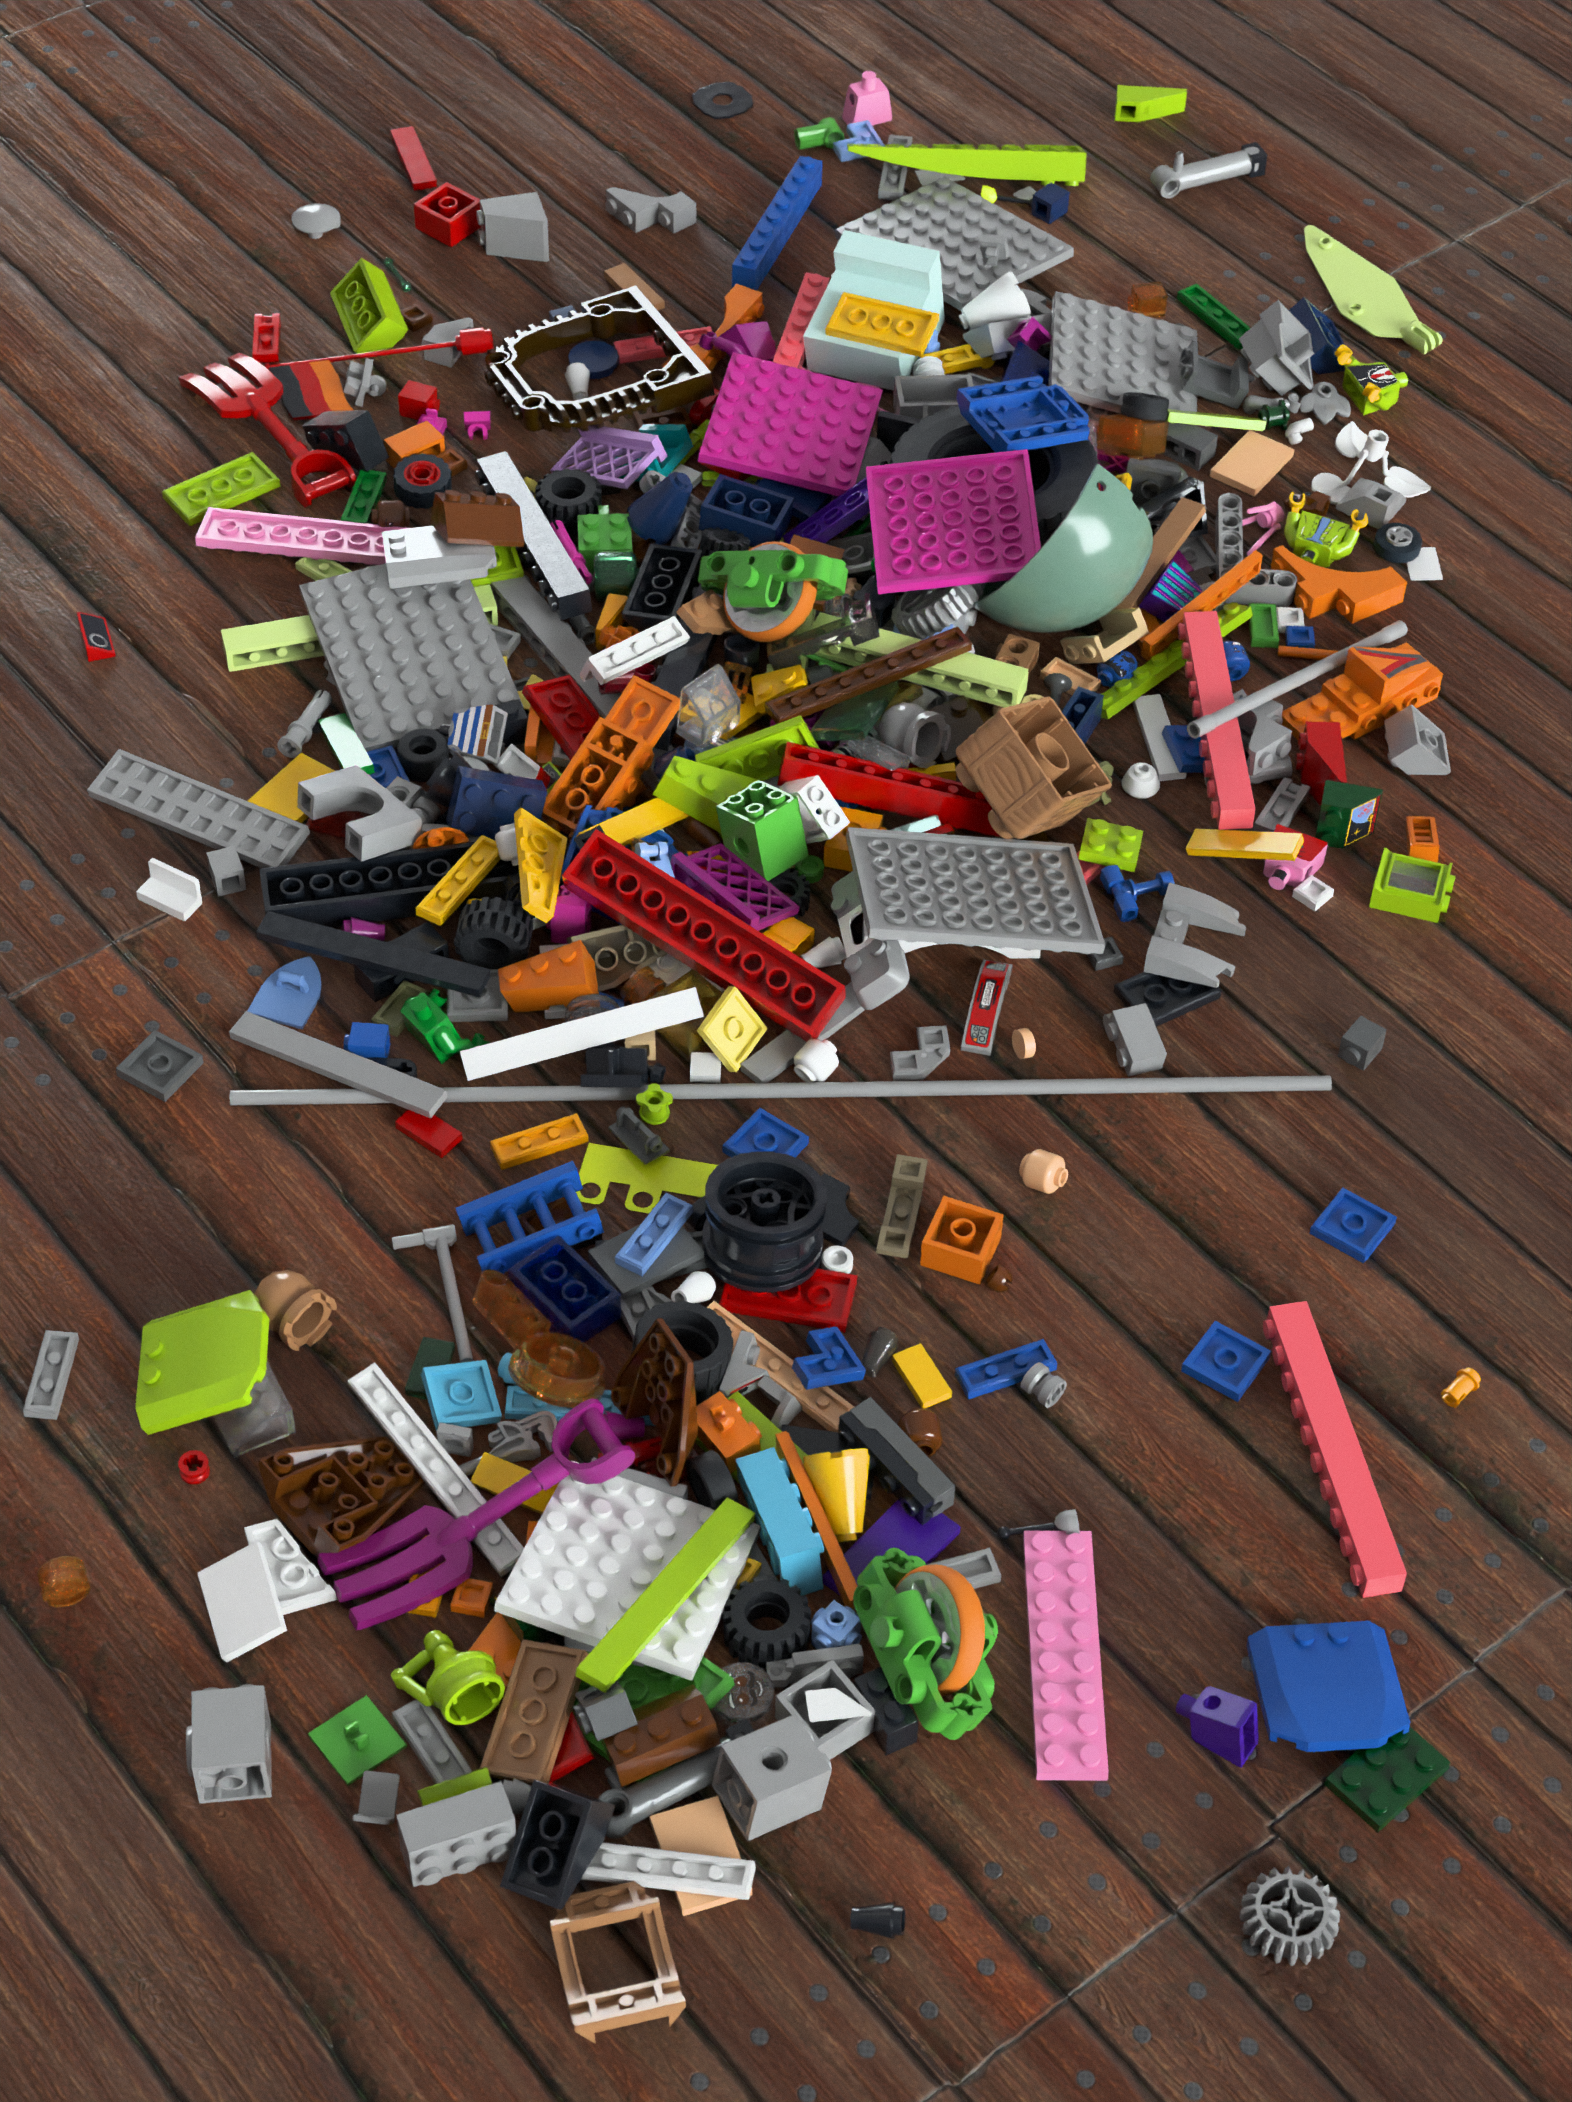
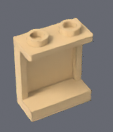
M1140 608L1112 610L1099 619L1103 631L1096 635L1063 638L1060 642L1069 664L1105 662L1148 634L1149 630Z

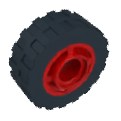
M414 454L403 458L401 462L397 463V467L394 468L395 495L406 506H412L416 509H429V507H433L435 492L445 493L446 490H452L451 469H449V465L443 459L437 458L435 455Z

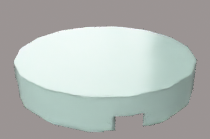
M932 815L923 818V820L908 823L891 830L921 833L938 827L941 823L938 815Z

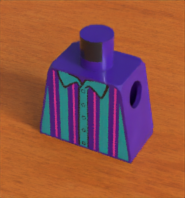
M1173 560L1163 570L1139 604V607L1166 622L1203 591Z

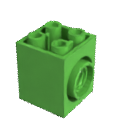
M758 780L749 784L747 788L737 794L729 796L727 800L716 806L724 846L767 881H770L809 856L798 797Z

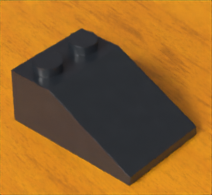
M534 1779L500 1887L562 1910L602 1845L615 1805L556 1783Z

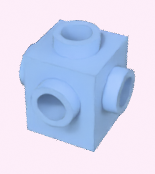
M835 1600L826 1609L820 1608L811 1620V1645L817 1649L859 1644L861 1640V1621L858 1614L852 1608L842 1606Z

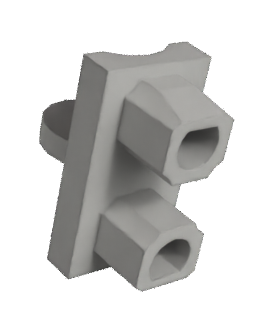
M366 358L364 365L350 361L343 391L345 394L356 397L355 405L361 407L364 403L365 392L375 397L381 396L386 391V381L378 375L371 376L374 360Z

